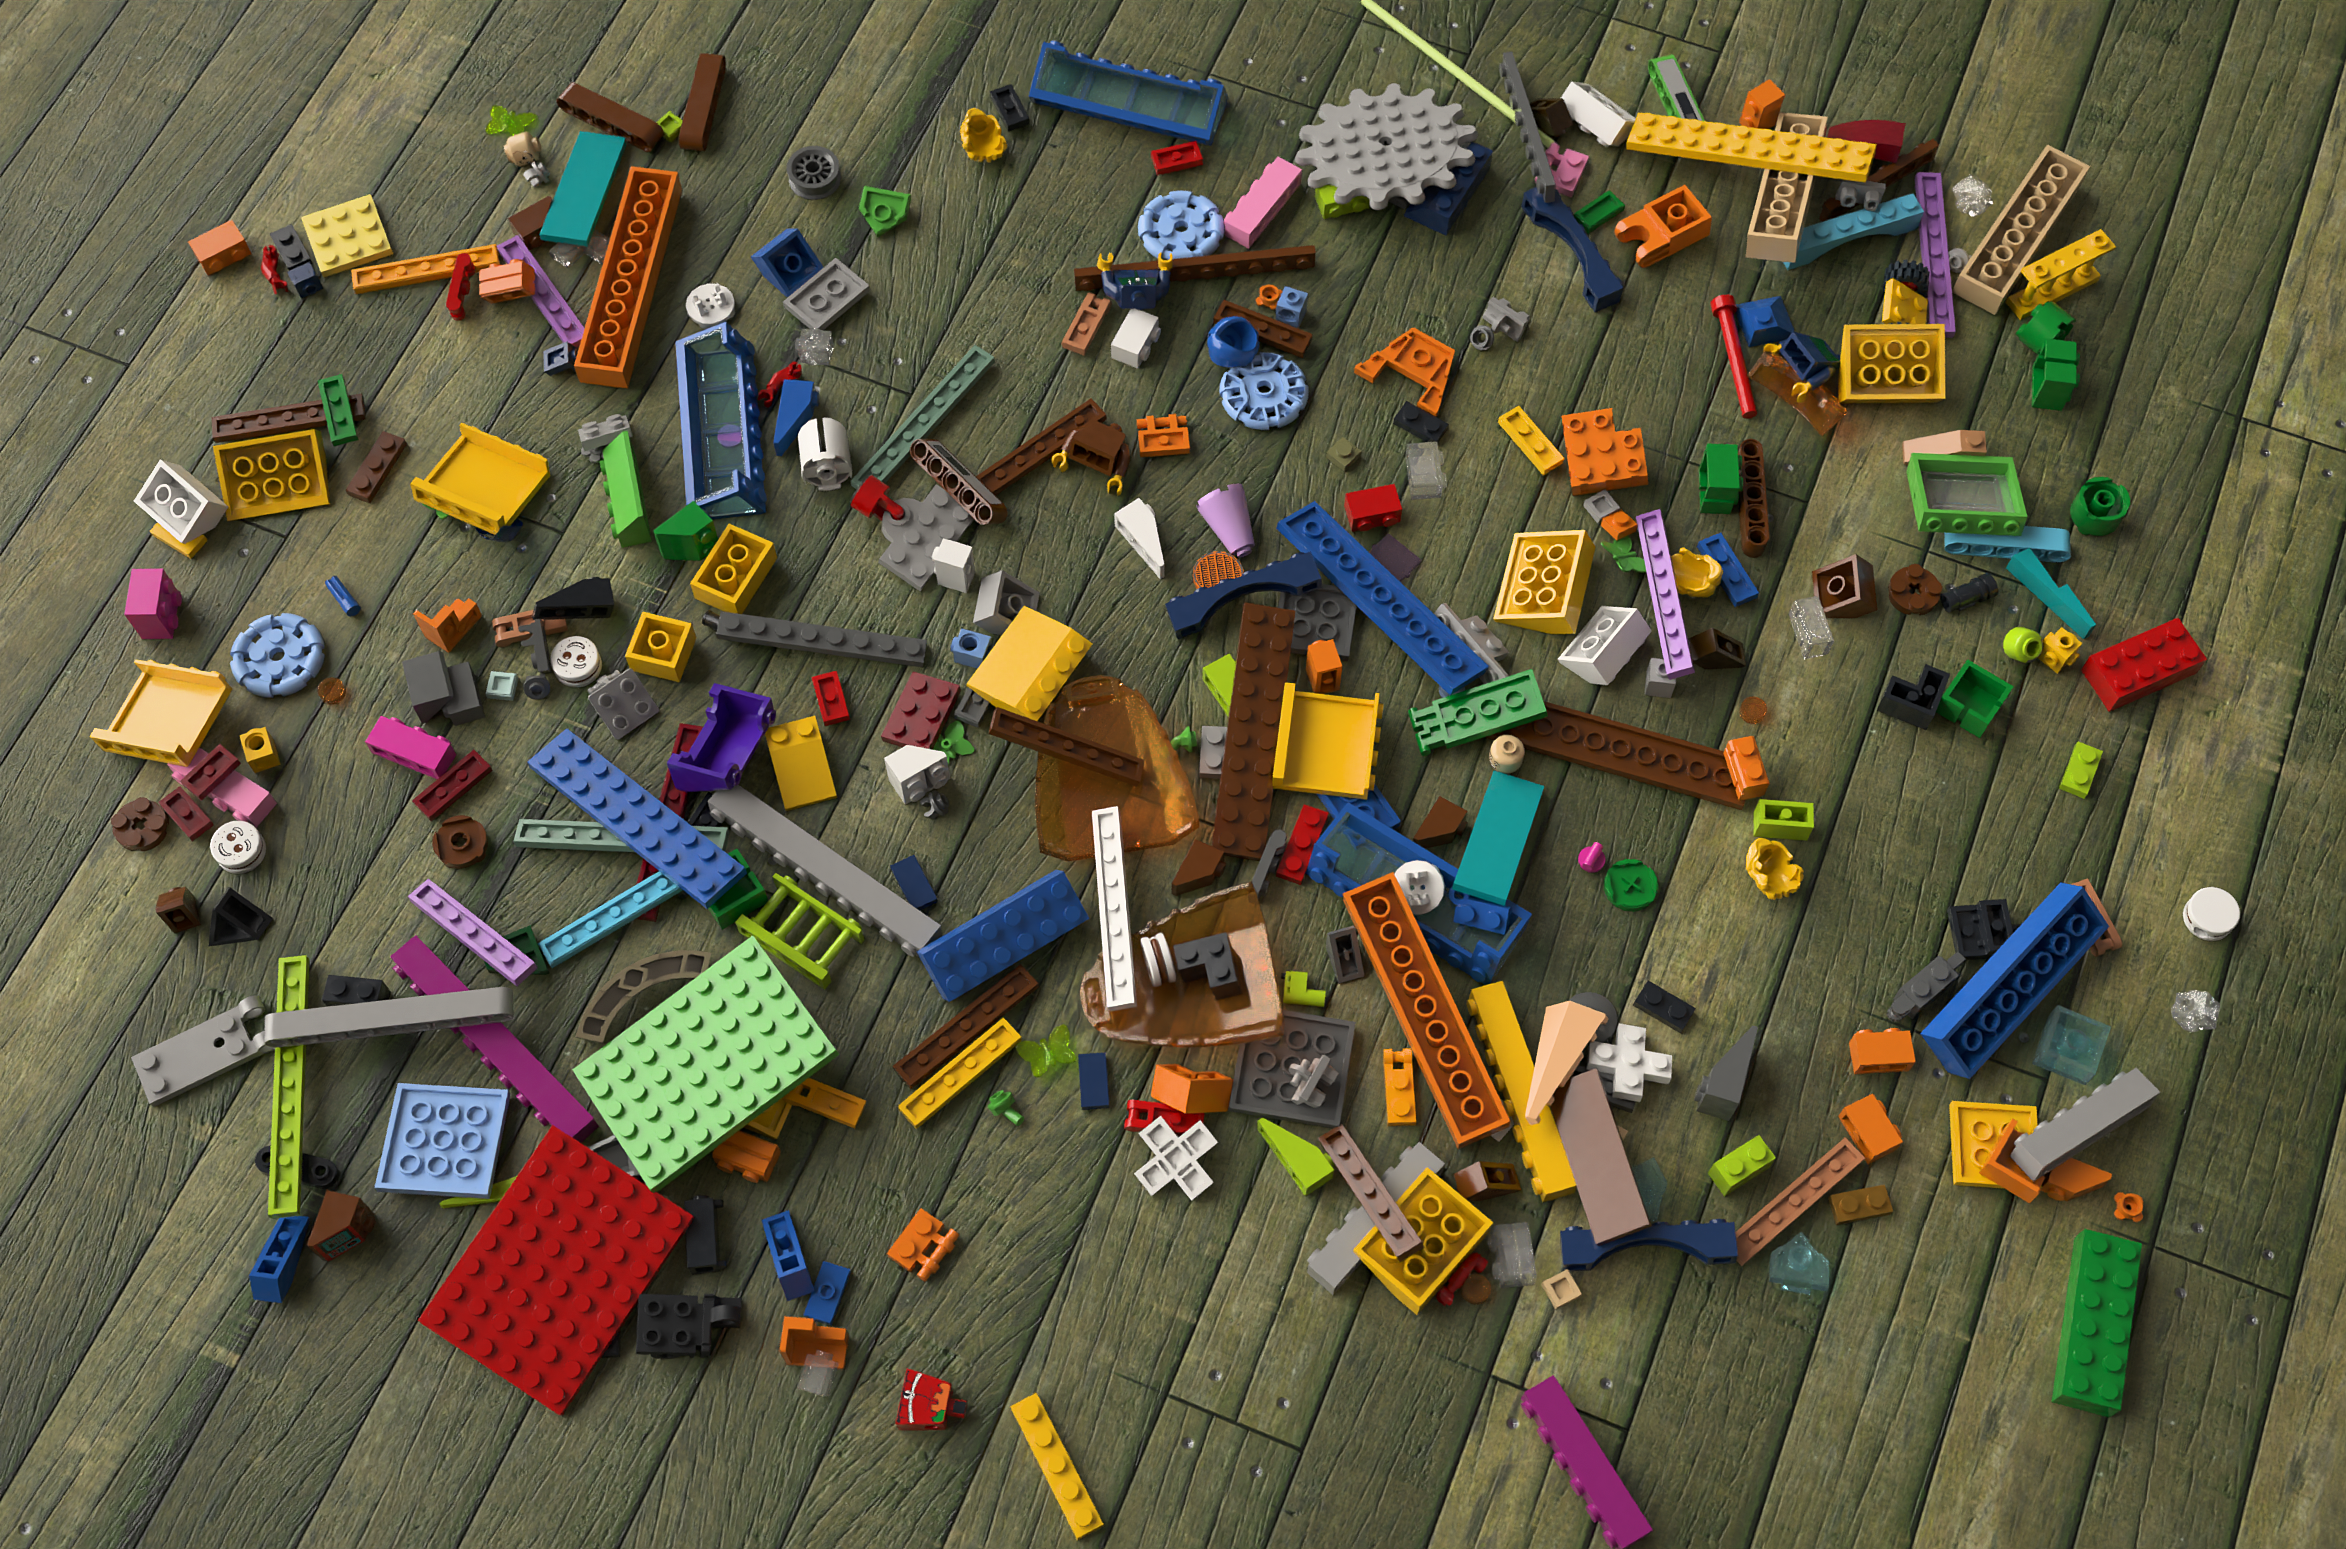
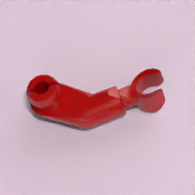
M268 245V247L265 246L263 248L262 274L272 284L274 294H277V289L284 288L288 292L287 282L280 280V275L276 271L279 259L277 249L273 245Z
M792 362L789 367L776 372L766 386L767 389L759 391L758 400L762 398L769 399L765 401V407L772 405L773 394L779 391L784 379L797 380L801 377L802 366L800 364L797 365L798 362Z
M1479 1253L1470 1254L1450 1277L1447 1287L1443 1285L1436 1295L1438 1302L1444 1306L1446 1304L1450 1306L1454 1299V1292L1462 1287L1472 1270L1475 1269L1476 1272L1481 1273L1487 1266L1488 1260L1481 1257Z

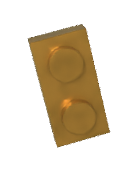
M1885 1184L1833 1194L1828 1198L1836 1225L1890 1215L1893 1212Z

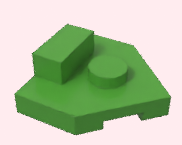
M864 186L859 210L876 236L880 237L907 219L912 197L911 194Z

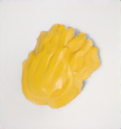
M977 108L968 110L960 128L963 149L966 150L970 160L978 162L985 160L991 163L992 160L1001 158L1003 152L1007 149L1006 140L1001 136L1002 129L995 116L986 115Z
M1685 547L1680 549L1679 554L1671 556L1679 594H1687L1691 597H1709L1714 594L1723 574L1722 566L1709 555H1695Z
M1758 838L1749 847L1746 857V870L1750 877L1755 880L1757 887L1768 899H1781L1782 895L1789 897L1790 893H1795L1800 888V882L1804 877V871L1799 865L1790 864L1793 856L1781 842Z

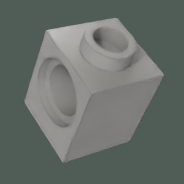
M1651 658L1646 671L1645 695L1671 698L1676 685V678L1669 680L1664 659Z

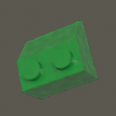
M694 501L653 530L661 556L667 560L701 561L709 555L718 541L713 520Z

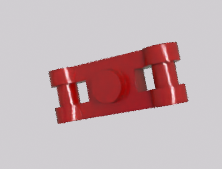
M461 253L456 258L446 301V307L451 317L456 321L465 318L466 312L463 308L465 295H468L470 292L469 277L473 276L476 272L472 259L467 253Z

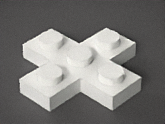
M1619 1023L1616 1029L1615 1045L1596 1041L1589 1042L1586 1069L1592 1070L1597 1068L1599 1072L1614 1074L1612 1095L1614 1098L1640 1102L1643 1096V1080L1669 1084L1671 1080L1672 1055L1645 1051L1646 1028Z
M1162 1116L1158 1117L1139 1133L1156 1155L1134 1173L1151 1196L1173 1178L1191 1200L1214 1183L1197 1162L1199 1157L1218 1143L1201 1120L1179 1138Z

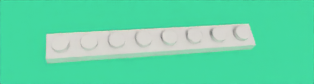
M1118 806L1092 811L1107 1007L1110 1011L1137 1007L1121 811Z

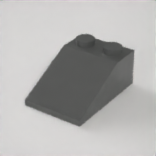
M1752 1026L1712 1068L1708 1077L1703 1076L1694 1101L1699 1102L1697 1112L1727 1121L1730 1120L1740 1103L1758 1027Z

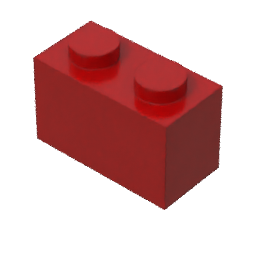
M1395 484L1345 494L1344 508L1352 532L1368 531L1379 526L1389 527L1401 522L1402 507Z

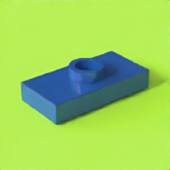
M823 1261L814 1285L815 1291L811 1293L803 1314L805 1318L814 1319V1321L832 1326L851 1274L850 1269Z

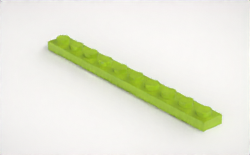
M307 955L279 958L277 1013L308 1009L309 958ZM306 1045L275 1047L268 1216L271 1219L300 1216Z

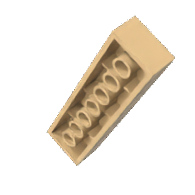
M1780 112L1775 131L1810 136L1816 135L1826 138L1828 117ZM1771 169L1764 170L1747 235V258L1796 262L1816 176Z
M2047 145L1960 273L1952 293L1995 315L2021 277V269L2029 265L2082 185L2090 166Z

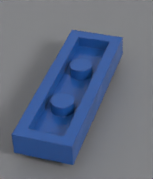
M1721 532L1698 542L1697 548L1703 556L1709 555L1722 566L1723 574L1720 584L1734 607L1758 597V590Z

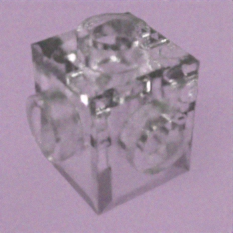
M1972 174L1951 188L1957 199L1955 204L1963 214L1967 213L1975 217L1984 213L1994 203L1990 196L1992 194L1990 187Z
M802 328L800 338H796L795 352L799 354L800 363L830 366L834 347L831 331H822L817 328Z
M2190 990L2186 993H2176L2175 1003L2171 1008L2172 1018L2182 1029L2189 1032H2197L2201 1029H2216L2220 1003L2209 992Z

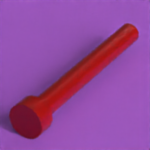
M1728 294L1720 295L1710 303L1712 313L1720 321L1742 416L1745 419L1753 418L1757 415V410L1733 315L1737 311L1735 298Z

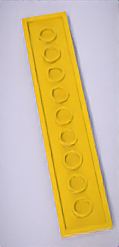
M1638 112L1627 140V150L1866 183L1876 152V144Z

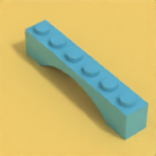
M1909 194L1878 204L1875 211L1862 209L1805 227L1796 262L1783 263L1786 269L1790 270L1809 264L1827 251L1856 238L1874 234L1897 236L1916 230L1924 211L1914 194Z

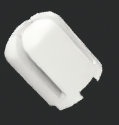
M823 418L826 452H822L817 419L808 421L798 433L802 479L805 484L807 481L811 485L818 486L820 491H831L841 488V483L847 480L849 476L850 479L852 477L847 431L840 422L832 418Z

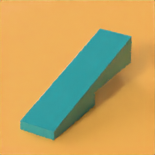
M2030 548L2013 555L2006 569L2082 639L2089 637L2096 623L2068 584L2058 588Z

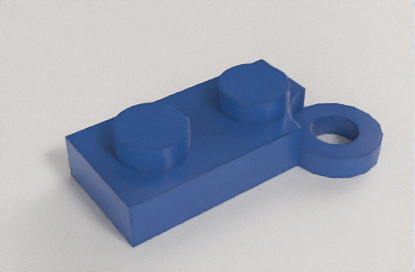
M1453 886L1450 888V901L1457 905L1453 922L1503 935L1508 933L1512 906H1502L1465 893L1464 898L1459 899L1456 897V890L1452 889Z

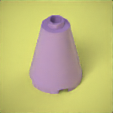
M1238 483L1227 485L1229 489L1227 491L1221 492L1220 489H1216L1208 493L1198 501L1199 505H1196V507L1230 554L1241 558L1252 552L1251 548L1255 544L1245 490L1242 484Z

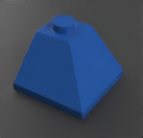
M1781 296L1736 305V315L1749 347L1783 341L1789 338L1792 332H1795Z

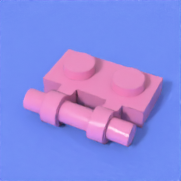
M1552 143L1545 153L1550 169L1552 164L1558 166L1557 171L1551 170L1556 184L1555 189L1560 194L1572 197L1588 163L1589 156L1570 149H1566L1564 156L1558 153L1560 146L1557 143Z

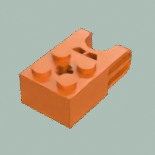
M1683 185L1644 205V209L1621 220L1615 228L1614 235L1622 243L1631 240H1642L1645 242L1637 250L1636 262L1640 267L1646 268L1709 236L1712 217L1687 186Z

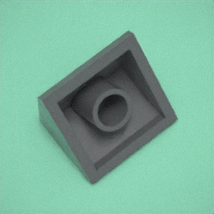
M440 651L402 661L412 706L421 723H427L454 697L444 654Z

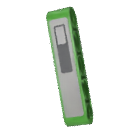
M1672 54L1649 60L1648 70L1668 116L1705 121L1675 56Z

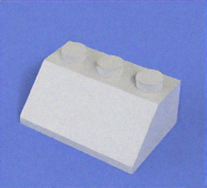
M1579 82L1570 83L1561 98H1564L1572 121L1575 119L1579 122V128L1588 134L1592 132L1598 136L1597 141L1605 147H1609V145L1619 146L1629 137L1636 118L1591 85Z
M164 460L158 462L134 500L136 504L183 544L215 528L228 508L223 501L181 465Z
M1601 606L1561 654L1558 661L1589 683L1608 685L1615 679L1620 669L1629 662L1630 657L1645 642V639L1652 630L1637 608Z

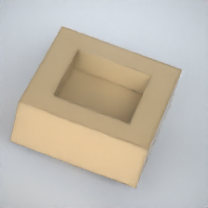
M1568 1269L1543 1281L1541 1284L1555 1310L1580 1298L1582 1295Z

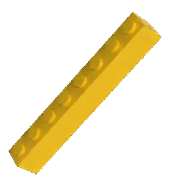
M1503 981L1471 989L1469 1000H1467V1008L1471 1016L1475 1015L1478 1023L1476 1025L1477 1036L1480 1041L1484 1040L1487 1048L1485 1050L1486 1061L1489 1066L1493 1065L1496 1073L1494 1075L1495 1086L1498 1091L1503 1092L1505 1101H1503L1504 1109L1508 1117H1512L1515 1126L1512 1127L1513 1135L1516 1142H1521L1523 1147L1522 1160L1526 1169L1530 1168L1532 1172L1531 1184L1536 1195L1540 1194L1542 1203L1575 1193L1577 1189L1575 1179L1549 1105H1545L1540 1112L1539 1117L1541 1121L1538 1124L1530 1125L1525 1118L1534 1064Z

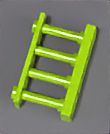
M775 873L773 880L776 888H778L777 891L755 917L749 919L742 914L735 923L738 931L747 938L753 935L763 949L825 990L831 983L828 966L851 938L862 944L864 941L862 927L851 918L846 920L798 888V884L788 876L783 878ZM787 895L799 902L776 932L770 933L764 929L763 924ZM809 909L821 918L801 943L792 948L785 943V937ZM829 924L841 930L842 933L819 961L813 962L807 958L806 952Z

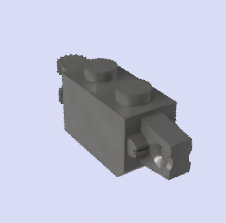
M1956 952L1947 961L1940 956L1935 958L1899 989L1893 998L1894 1002L1887 1010L1886 1015L1889 1020L1894 1023L1899 1022L1907 1015L1911 1019L1915 1018L1952 986L1960 975L1956 970L1966 959L1959 952Z

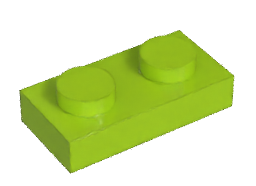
M2078 741L2074 746L2059 789L2085 799L2103 751Z

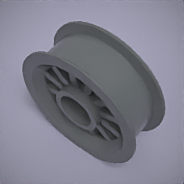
M807 146L797 150L788 160L787 174L789 176V184L793 192L798 196L808 200H819L830 196L839 187L841 182L839 162L836 155L829 149L821 146Z

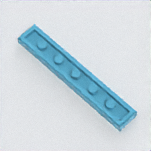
M659 871L539 942L538 945L549 965L554 968L681 892L682 889Z

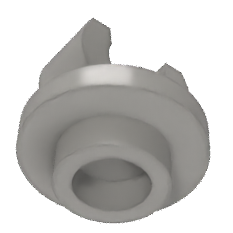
M534 161L531 163L533 168L528 169L523 174L534 188L539 186L542 181L546 183L550 181L548 178L550 172L542 162L537 164Z
M1960 248L1948 252L1950 270L1955 273L1962 272L1972 256Z

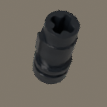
M1985 573L1978 576V578L1971 579L1970 583L1962 584L1941 594V603L1948 613L1955 610L1960 612L1974 606L1977 601L1981 603L1986 601V599L1996 597L1998 595V586L1990 573Z

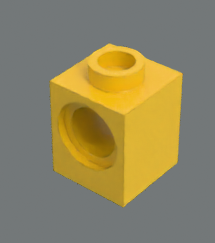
M266 727L254 728L245 734L239 735L247 763L254 773L281 765L273 737ZM263 745L261 749L256 750L259 746Z

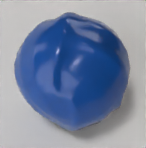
M1231 316L1223 318L1208 333L1207 345L1211 360L1222 367H1246L1254 360L1259 350V333L1243 317Z

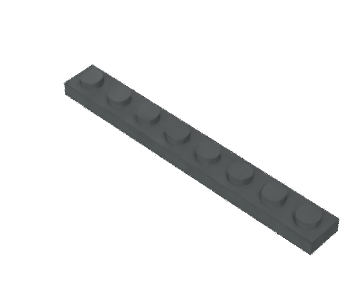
M1513 52L1503 53V63L1499 64L1500 76L1505 78L1506 94L1510 93L1511 110H1515L1516 126L1521 127L1520 137L1522 143H1526L1527 160L1532 161L1531 172L1533 177H1537L1536 186L1538 194H1542L1545 203L1554 202L1556 184Z
M722 611L716 633L717 639L917 667H923L927 640Z

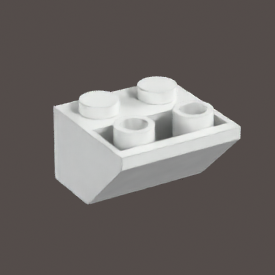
M906 745L884 758L889 781L905 805L911 801L916 802L920 800L926 792L933 788L938 789L944 786L950 779L947 756L942 751Z

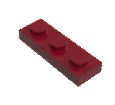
M473 749L415 797L412 802L432 822L493 770Z

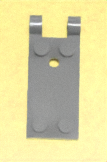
M259 996L247 997L237 1007L131 1057L149 1104L155 1107L256 1057L274 1051L275 1047L266 1046L264 1043L265 1031L258 1033L251 1041L244 1024L245 1021L254 1019L264 1013L265 1008ZM220 1039H224V1045L220 1048H216V1042Z

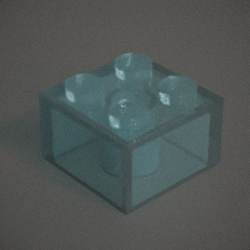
M2057 1005L2047 1018L2032 1064L2086 1085L2096 1075L2111 1026Z

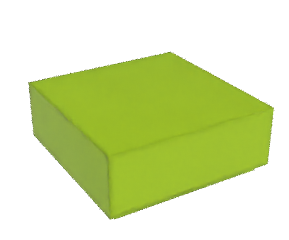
M669 111L656 123L663 128L665 132L663 137L672 142L679 136L683 120Z

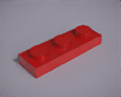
M1305 804L1303 805L1277 869L1276 877L1298 885L1302 884L1314 844L1320 838L1327 822L1328 812Z

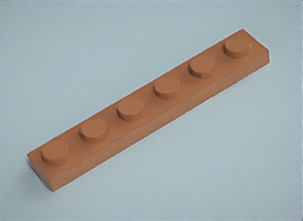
M1846 1138L1841 1140L1735 1232L1738 1263L1741 1266L1746 1264L1862 1163L1865 1157Z

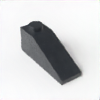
M591 577L583 579L537 601L532 619L610 618L614 607L610 578Z

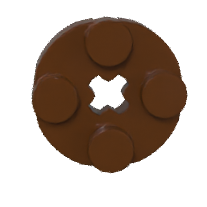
M1911 564L1909 567L1898 570L1892 576L1888 585V597L1891 604L1898 611L1908 615L1911 613L1925 615L1932 611L1938 603L1942 591V585L1937 578L1918 564ZM1910 587L1917 588L1920 595L1918 593L1911 594L1909 592Z
M139 797L127 803L111 818L112 832L115 839L122 847L131 851L132 849L148 851L158 846L165 839L167 823L169 825L168 815L158 803L150 801L145 797ZM144 820L146 821L144 823V829H135V826L138 822Z
M459 815L448 818L441 824L442 827L438 832L435 831L433 835V850L438 859L448 868L470 867L477 862H481L486 856L488 835L483 825L469 816ZM459 837L467 840L461 847L454 846V843L458 842Z

